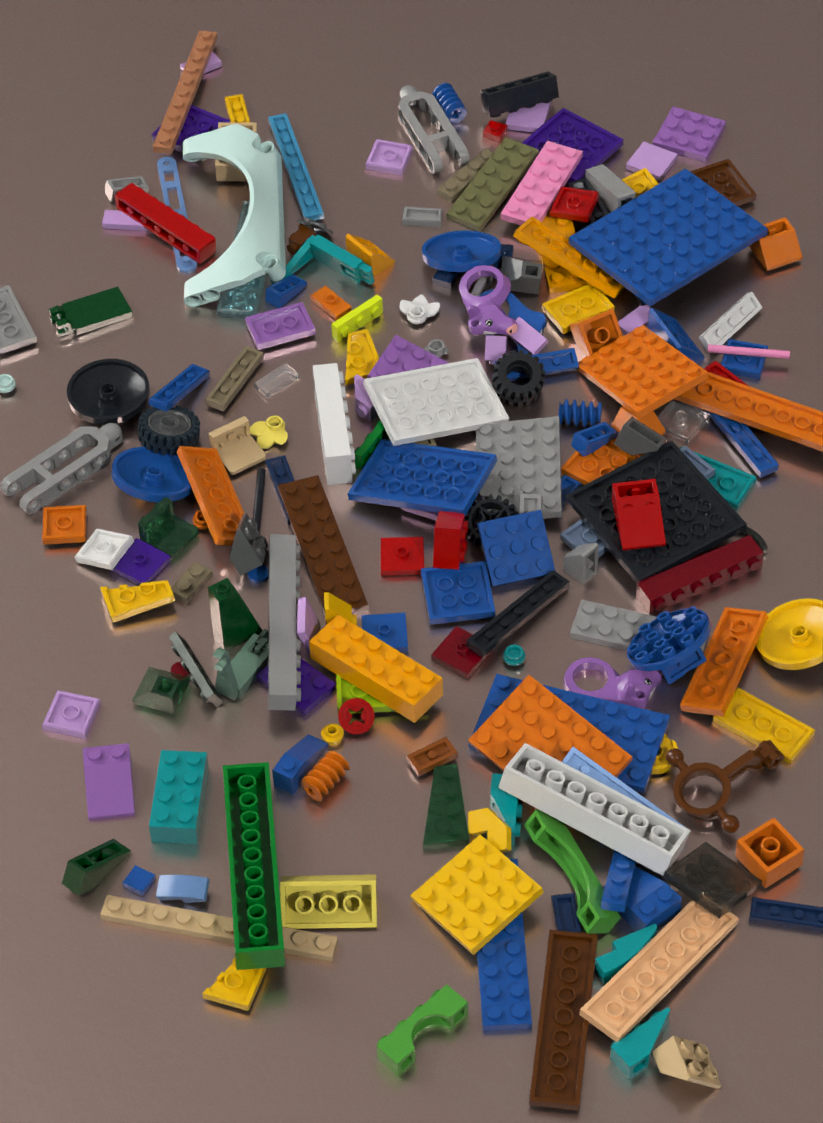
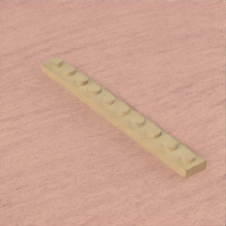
M111 895L106 896L100 914L101 920L234 944L233 918ZM282 927L285 954L333 962L338 937Z

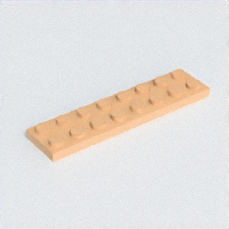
M700 892L580 1009L579 1015L615 1042H618L738 924L739 918Z

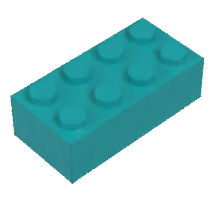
M161 750L149 822L151 842L198 844L209 771L207 752Z

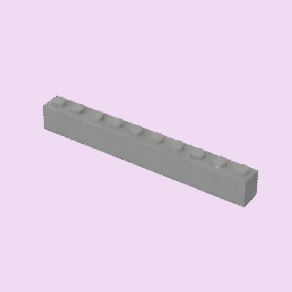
M270 534L268 710L295 711L296 702L301 701V688H297V685L301 683V671H297V668H300L301 655L296 653L300 652L301 645L300 638H296V635L298 636L296 622L298 606L296 604H298V599L300 598V590H296V588H300V575H296V572L300 571V559H296V557H299L300 544H296V535Z

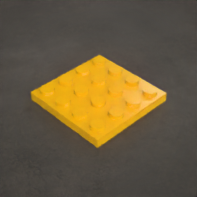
M479 835L410 896L412 901L474 955L540 897L544 891L539 884L483 836Z

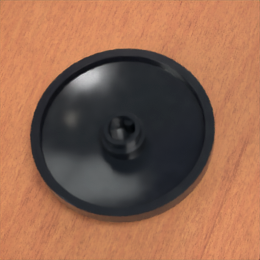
M102 359L88 363L73 374L67 385V399L71 410L79 418L101 425L120 423L131 419L142 411L150 396L149 381L145 372L137 365L121 359Z

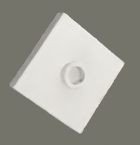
M96 529L76 554L75 560L77 563L113 570L133 544V537Z

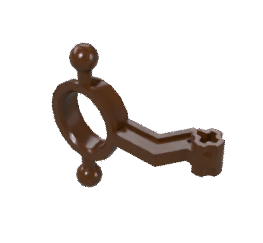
M771 740L762 741L755 750L747 751L723 769L707 762L694 763L688 766L683 761V752L677 748L670 749L666 754L667 763L671 766H677L681 771L673 785L674 798L678 806L690 817L696 819H711L718 816L722 821V829L727 833L736 832L740 826L738 818L734 815H728L724 810L731 796V782L746 771L758 773L765 767L769 770L775 769L785 758ZM707 775L721 783L723 787L722 796L711 807H692L683 798L685 785L697 776Z

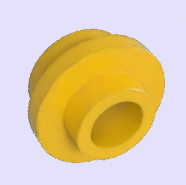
M328 724L322 728L321 737L328 745H337L343 739L344 731L338 724Z

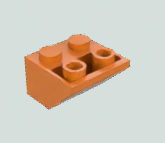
M786 217L763 224L768 228L767 235L749 245L767 271L800 261L803 258L795 229Z

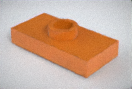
M326 285L310 295L311 301L335 320L352 311V306Z

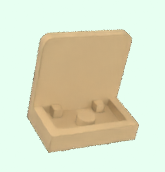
M246 416L209 432L210 448H217L225 469L231 475L237 474L266 459L265 452L250 435L249 420Z

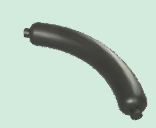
M747 527L746 530L740 532L746 536L750 535L761 550L766 553L768 549L767 544L756 531Z

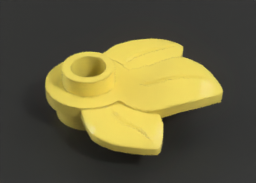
M270 416L266 421H258L250 426V435L257 436V444L261 449L270 448L274 443L283 445L288 439V433L285 431V422L280 416Z

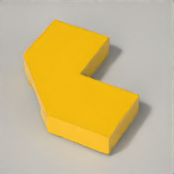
M483 808L468 812L469 835L476 836L487 833V841L501 853L511 851V827L503 822L492 809Z

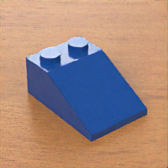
M635 867L625 913L618 912V914L635 931L654 923L658 931L681 911L682 898L666 882Z

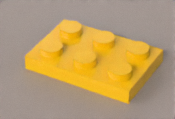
M589 284L542 304V310L562 334L571 331L569 326L571 323L610 309L615 310V306L603 292Z

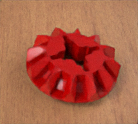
M361 698L347 700L342 704L338 713L341 727L351 734H362L369 730L375 717L370 703ZM363 708L364 710L360 716L364 723L355 720L350 724L352 714L349 709L357 712Z

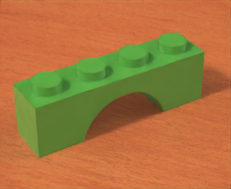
M447 984L441 990L437 989L425 1004L417 1006L409 1018L401 1020L393 1032L388 1036H383L376 1045L377 1058L399 1076L416 1061L415 1047L413 1045L416 1036L423 1030L431 1027H442L451 1030L468 1015V1002Z

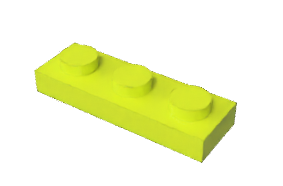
M375 295L331 324L332 338L339 342L343 338L348 337V333L356 331L374 318L379 317L383 313V299L379 295Z

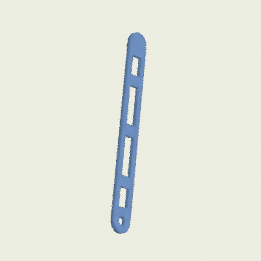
M163 157L158 160L157 167L164 203L170 207L167 190L177 189L180 209H175L174 211L188 219L176 160L172 157ZM173 172L175 181L165 182L164 173ZM173 247L178 270L183 273L194 271L197 267L196 261L188 256L180 257L179 250Z

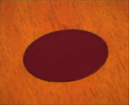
M180 662L173 664L171 667V674L178 678L185 677L190 673V671L187 672Z

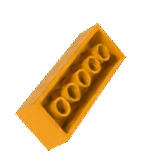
M339 614L309 641L310 658L414 723L443 696V678Z

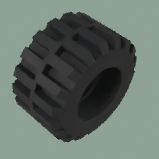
M512 350L510 355L506 352L502 358L497 360L494 367L492 386L496 390L497 396H501V401L503 403L508 401L509 406H513V403L517 404V407H522V403H525L527 406L531 403V400L534 402L542 392L545 380L544 366L542 362L538 363L539 358L537 356L532 357L531 352L528 351L525 354L524 350H519V353ZM511 372H522L528 376L530 381L524 385H516L509 381L507 375Z

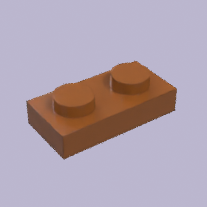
M444 737L407 755V762L419 777L458 758V752L448 738Z

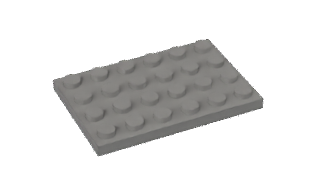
M559 416L484 424L480 429L476 430V452L496 454L497 456L494 468L476 497L478 503L481 502V495L486 500L490 494L493 495L494 500L500 495L502 501L507 498L510 502L509 505L514 504L516 508L514 511L519 513L520 494H542L543 519L562 517ZM489 509L487 511L495 512L497 509ZM481 515L476 519L477 524L482 521Z

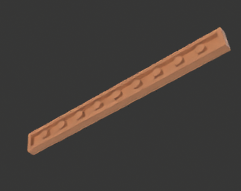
M199 31L153 144L154 153H173L218 39L217 32Z

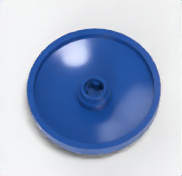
M461 230L442 233L430 238L422 246V259L427 265L449 272H467L476 266H490L501 257L500 241L490 234L479 231Z
M135 447L121 452L113 461L111 476L114 483L123 492L135 498L150 502H172L185 498L193 491L177 453H175V456H170V453L161 455L160 451L156 454L153 453V449L149 451L146 447Z

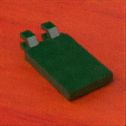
M118 286L63 303L61 306L57 305L49 308L50 320L52 324L56 323L59 337L72 334L74 331L76 335L133 318V312Z

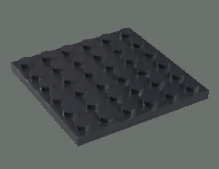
M673 441L664 444L658 451L649 452L566 494V501L636 583L678 566L747 529V523ZM656 479L666 546L622 550L612 504V484Z

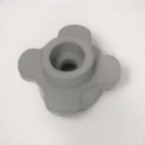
M439 339L431 340L428 346L424 348V350L439 358L449 352L444 342Z

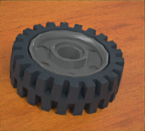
M176 405L175 408L172 407L165 412L151 407V409L148 408L145 412L141 413L138 422V440L143 447L146 446L147 450L153 449V453L156 454L160 451L161 455L170 453V456H175L179 446L195 447L198 444L200 420H198L197 415L194 416V412H188L187 408L181 409V406Z

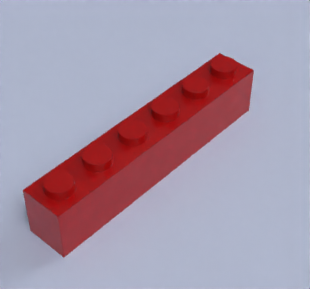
M130 183L115 194L117 210L128 215L198 264H201L216 253V238L212 234L207 233L197 224L192 223L183 215L172 210L171 207L166 206L142 188Z

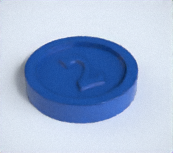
M261 565L247 572L248 579L253 583L265 582L268 579V568L265 565Z

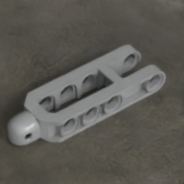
M411 85L402 87L399 92L398 118L431 173L435 174L443 171L442 160L438 153L446 150L450 151L453 158L457 159L461 166L470 162L466 146L434 95L422 91L418 92ZM417 103L419 110L427 112L431 117L432 124H435L438 133L427 136L410 106Z
M108 423L99 429L97 427L78 428L7 475L0 484V490L5 495L12 496L21 490L24 491L34 483H38V486L21 498L19 505L29 515L38 512L110 463L111 449L119 445L123 440L120 426L116 423ZM86 446H96L56 474L52 475L49 472L53 468H58L59 464L68 458H73L77 452Z

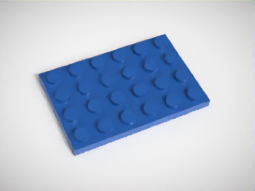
M381 439L347 495L351 501L439 513V511L457 512L466 516L494 468L497 456L490 453L415 443L393 446L391 440Z

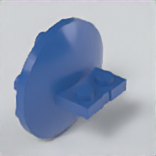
M692 606L670 613L664 611L651 623L641 625L638 629L639 632L627 648V657L631 665L640 671L660 670L669 684L684 676L689 670H693L707 659L700 647L707 640L712 629L708 615L704 611Z

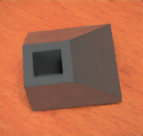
M503 256L501 273L510 278V291L538 294L543 263L538 260Z
M244 513L241 517L229 557L240 576L263 565L269 546L266 538L259 534L256 522L253 518H249L247 513Z

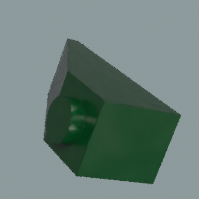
M111 839L68 860L62 884L80 896L94 889L130 854L131 850L115 839Z

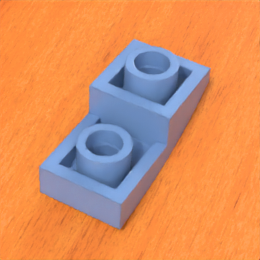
M160 875L156 898L160 901L181 899L185 903L206 902L210 880L205 877L191 875Z

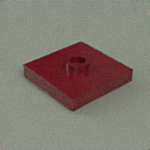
M456 626L431 654V660L469 679L491 652L483 658L466 646L467 639L473 634Z

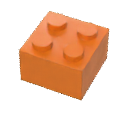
M772 818L737 840L735 856L762 886L767 888L802 866L804 848L775 818Z

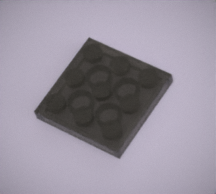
M704 842L671 866L663 875L664 880L717 918H721L759 889L762 882L707 842Z

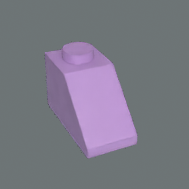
M486 335L485 360H489V364L494 365L495 361L502 358L503 354L507 352L508 336Z
M357 374L354 376L356 412L359 416L371 422L378 417V414L363 385L364 378Z

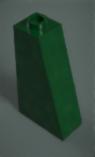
M228 578L208 587L213 635L221 648L225 650L234 648L248 641L254 633L259 635L263 631Z

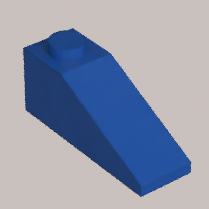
M308 734L283 754L272 770L274 786L294 795L301 785V780L312 770L328 747V743Z

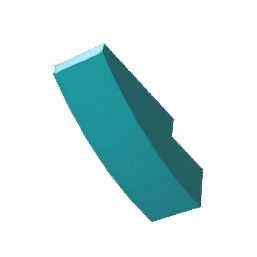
M655 923L612 941V951L595 958V973L603 986L657 935Z

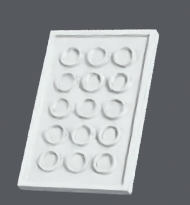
M478 358L364 379L363 385L393 446L480 429L484 424L509 421V416Z

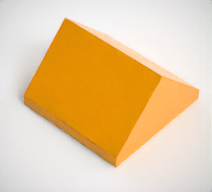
M349 233L345 236L346 251L371 266L373 276L394 264L395 260L370 240Z

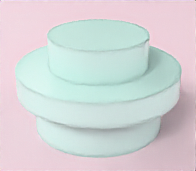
M9 374L0 375V392L8 393L14 390L16 387L14 378Z

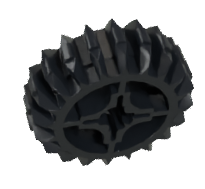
M492 494L489 495L487 500L481 495V502L478 503L477 500H474L475 506H471L469 509L470 513H467L465 516V521H468L467 541H473L472 545L475 548L480 545L482 551L478 527L474 529L477 517L481 515V522L487 521L486 517L488 520H494L519 514L518 511H514L516 509L515 505H509L510 502L507 498L502 501L500 495L495 500ZM497 509L495 512H488L487 510Z

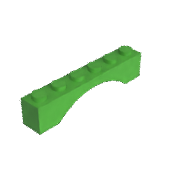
M536 809L524 826L534 843L544 849L560 865L570 879L577 897V917L587 934L609 933L620 920V915L617 911L601 909L604 889L565 823Z

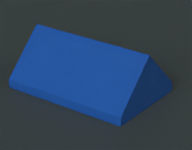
M651 307L648 317V329L685 356L690 357L695 363L702 361L705 356L676 318Z

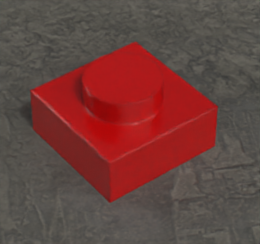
M490 120L483 130V138L501 142L508 131V125Z

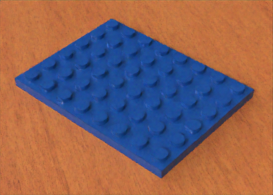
M685 168L570 236L569 244L647 305L652 306L766 236L768 228Z

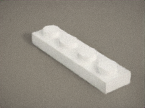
M753 292L746 293L698 337L706 350L708 349V344L723 345L762 309Z

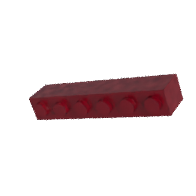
M748 535L638 582L636 597L649 615L657 611L660 612L666 607L681 603L687 598L700 595L710 588L718 587L724 582L737 579L745 573L762 567L764 552L754 539Z

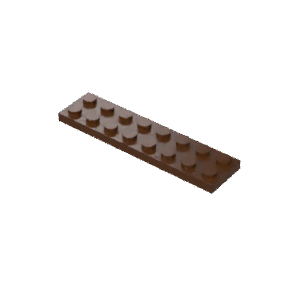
M316 475L277 485L294 535H296L297 543L300 544V551L324 616L325 592H329L352 605V614L368 610L366 597L319 476Z
M559 930L549 931L529 1105L579 1111L589 1024L579 1014L580 1009L592 996L598 934Z

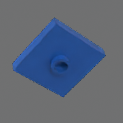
M406 613L361 615L363 630L399 652H408Z

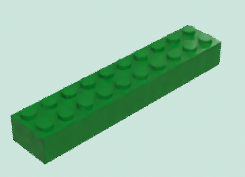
M269 762L223 765L236 970L285 967Z

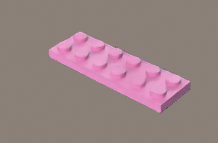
M547 141L501 212V220L522 225L533 216L542 222L553 205L561 186H565L583 157V151Z

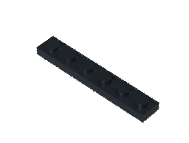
M551 571L467 639L466 646L483 658L568 589L570 581L556 571Z

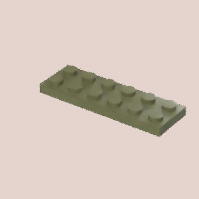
M505 137L446 213L447 219L481 232L533 164L539 154V149Z

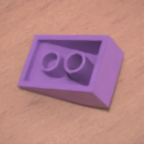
M129 743L83 748L88 819L97 820L135 816L132 759Z

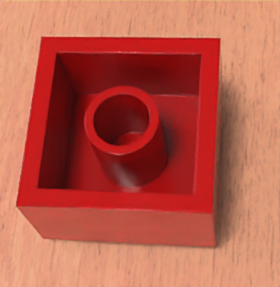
M439 511L434 527L433 568L459 570L460 563L465 562L468 541H466L468 521H465V514Z

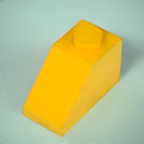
M325 592L326 625L338 614L357 625V615L352 614V605L329 592Z

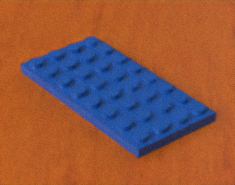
M496 674L473 734L523 680ZM543 685L632 756L633 760L617 778L634 791L645 793L652 774L653 765H655L656 757L660 751V745H662L664 734H666L670 722V715ZM468 744L469 750L479 752L472 745Z

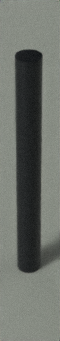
M258 468L253 508V519L257 524L259 534L266 473L264 468Z

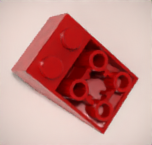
M656 479L613 483L612 504L622 550L666 546Z

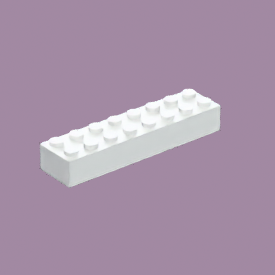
M527 743L521 747L505 767L498 787L662 876L667 874L683 851L691 831Z

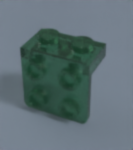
M167 497L156 503L153 509L138 522L140 540L170 555L171 558L176 557L199 534L197 527L174 515L172 500Z

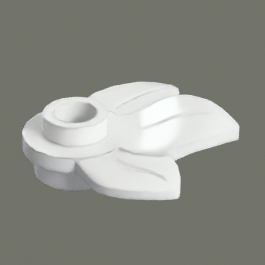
M421 294L412 302L401 300L399 308L401 312L407 315L409 322L420 324L428 317L438 313L440 303L433 302L428 304L426 298Z

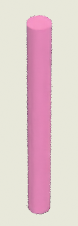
M708 344L707 349L708 353L790 359V351L711 344Z

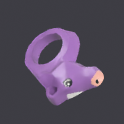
M476 266L470 269L461 278L459 284L462 301L470 317L468 322L469 332L473 335H512L518 329L515 319L507 316L500 307L510 293V278L504 276L499 269L493 266ZM489 276L497 279L496 288L488 295L480 297L469 293L471 284L478 278Z
M587 657L578 659L570 664L565 673L563 685L567 691L645 708L655 687L664 676L660 670L640 671L637 669L628 670L619 675L607 662L598 658ZM591 669L601 672L608 682L599 690L587 691L579 688L574 683L573 678L577 673Z

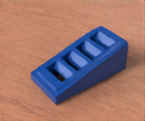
M292 274L267 287L265 301L277 308H281L307 286V282Z
M602 422L574 433L571 445L582 456H587L618 437L619 433L608 423Z

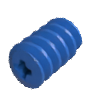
M443 83L437 86L433 91V95L451 124L461 122L467 115V109H465L464 104L452 85Z
M565 399L563 404L561 402L559 404L558 416L560 425L564 419L567 425H570L572 420L575 426H578L580 421H582L583 427H587L589 422L591 427L595 426L597 422L600 424L602 404L599 402L597 407L594 408L593 401H590L588 407H586L585 401L582 400L580 406H578L576 400H573L572 404L569 405L568 399Z

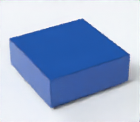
M135 865L122 884L124 888L144 896L156 878L155 874Z

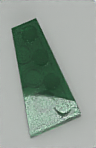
M458 764L435 766L423 850L466 846L469 844V834Z

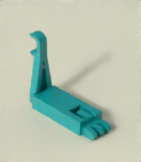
M319 234L316 236L311 235L286 265V274L284 276L286 278L294 274L314 258L356 284L364 281L371 285L375 282L371 266ZM270 280L272 284H275V283L279 282V281H275V282H274V281Z

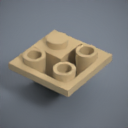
M672 1036L652 1051L660 1073L716 1089L721 1087L718 1072L713 1066L709 1057L710 1052L704 1044Z

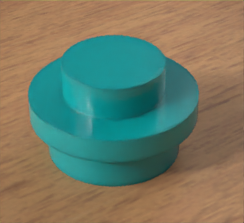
M509 645L503 652V660L511 666L520 665L525 660V652L519 645Z

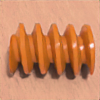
M329 751L307 773V776L303 777L301 780L302 787L310 798L321 802L323 799L322 795L326 796L329 793L328 789L332 790L334 783H339V777L343 778L346 775L345 770H350V766L341 754Z

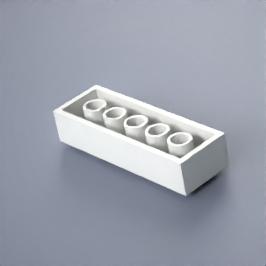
M337 363L312 365L314 394L327 486L353 483L352 474H356L355 461L351 462V460H355L354 447L350 446V444H353L352 432L350 430L347 431V429H350V418L348 415H345L348 413L347 401L343 400V398H346L345 386L340 385V383H344L343 372L338 371Z

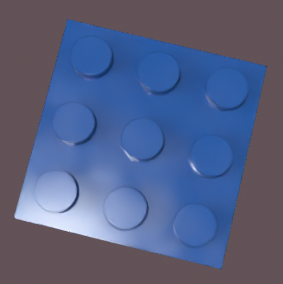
M541 510L477 524L491 587L543 577L551 571H555Z
M486 561L460 564L459 570L433 567L421 569L430 625L495 617V607Z

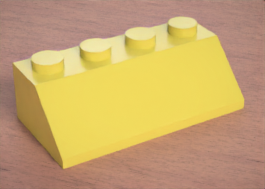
M377 874L281 876L280 904L282 927L292 929L377 927Z

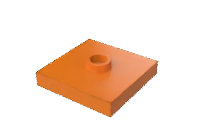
M86 505L43 507V545L86 542Z

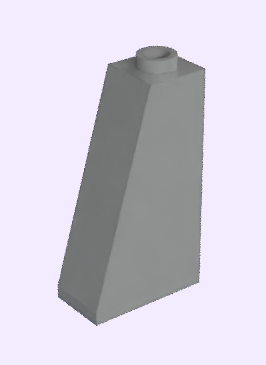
M604 164L586 169L585 178H587L594 191L599 192V199L608 213L635 199V191Z

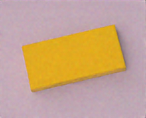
M739 687L735 690L724 717L713 716V722L756 746L764 740H771L784 755L783 761L790 765L815 735V729Z

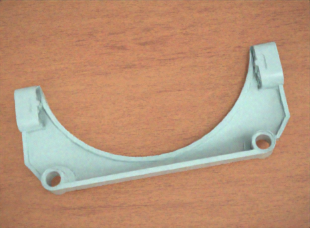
M239 124L228 125L183 141V160L196 162L210 158L227 162L238 168L245 175L250 190L248 214L233 243L213 264L185 282L184 303L189 307H197L216 301L220 298V292L244 285L259 276L265 275V273L274 282L281 280L286 274L282 157L271 141L261 143V138L257 133Z

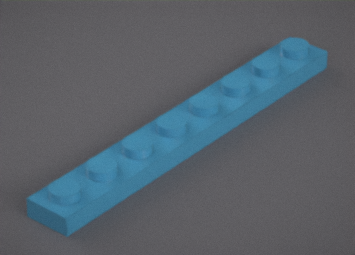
M287 113L268 117L271 131L303 218L306 217L315 221L324 219L322 207Z

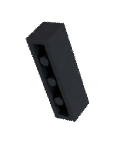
M548 71L480 90L483 112L490 117H499L505 112L513 113L523 107L531 108L541 102H552L553 99L559 98L557 77Z

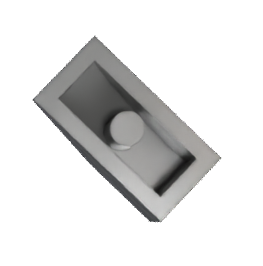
M597 543L578 545L572 551H568L563 559V571L584 585L597 574L599 545Z

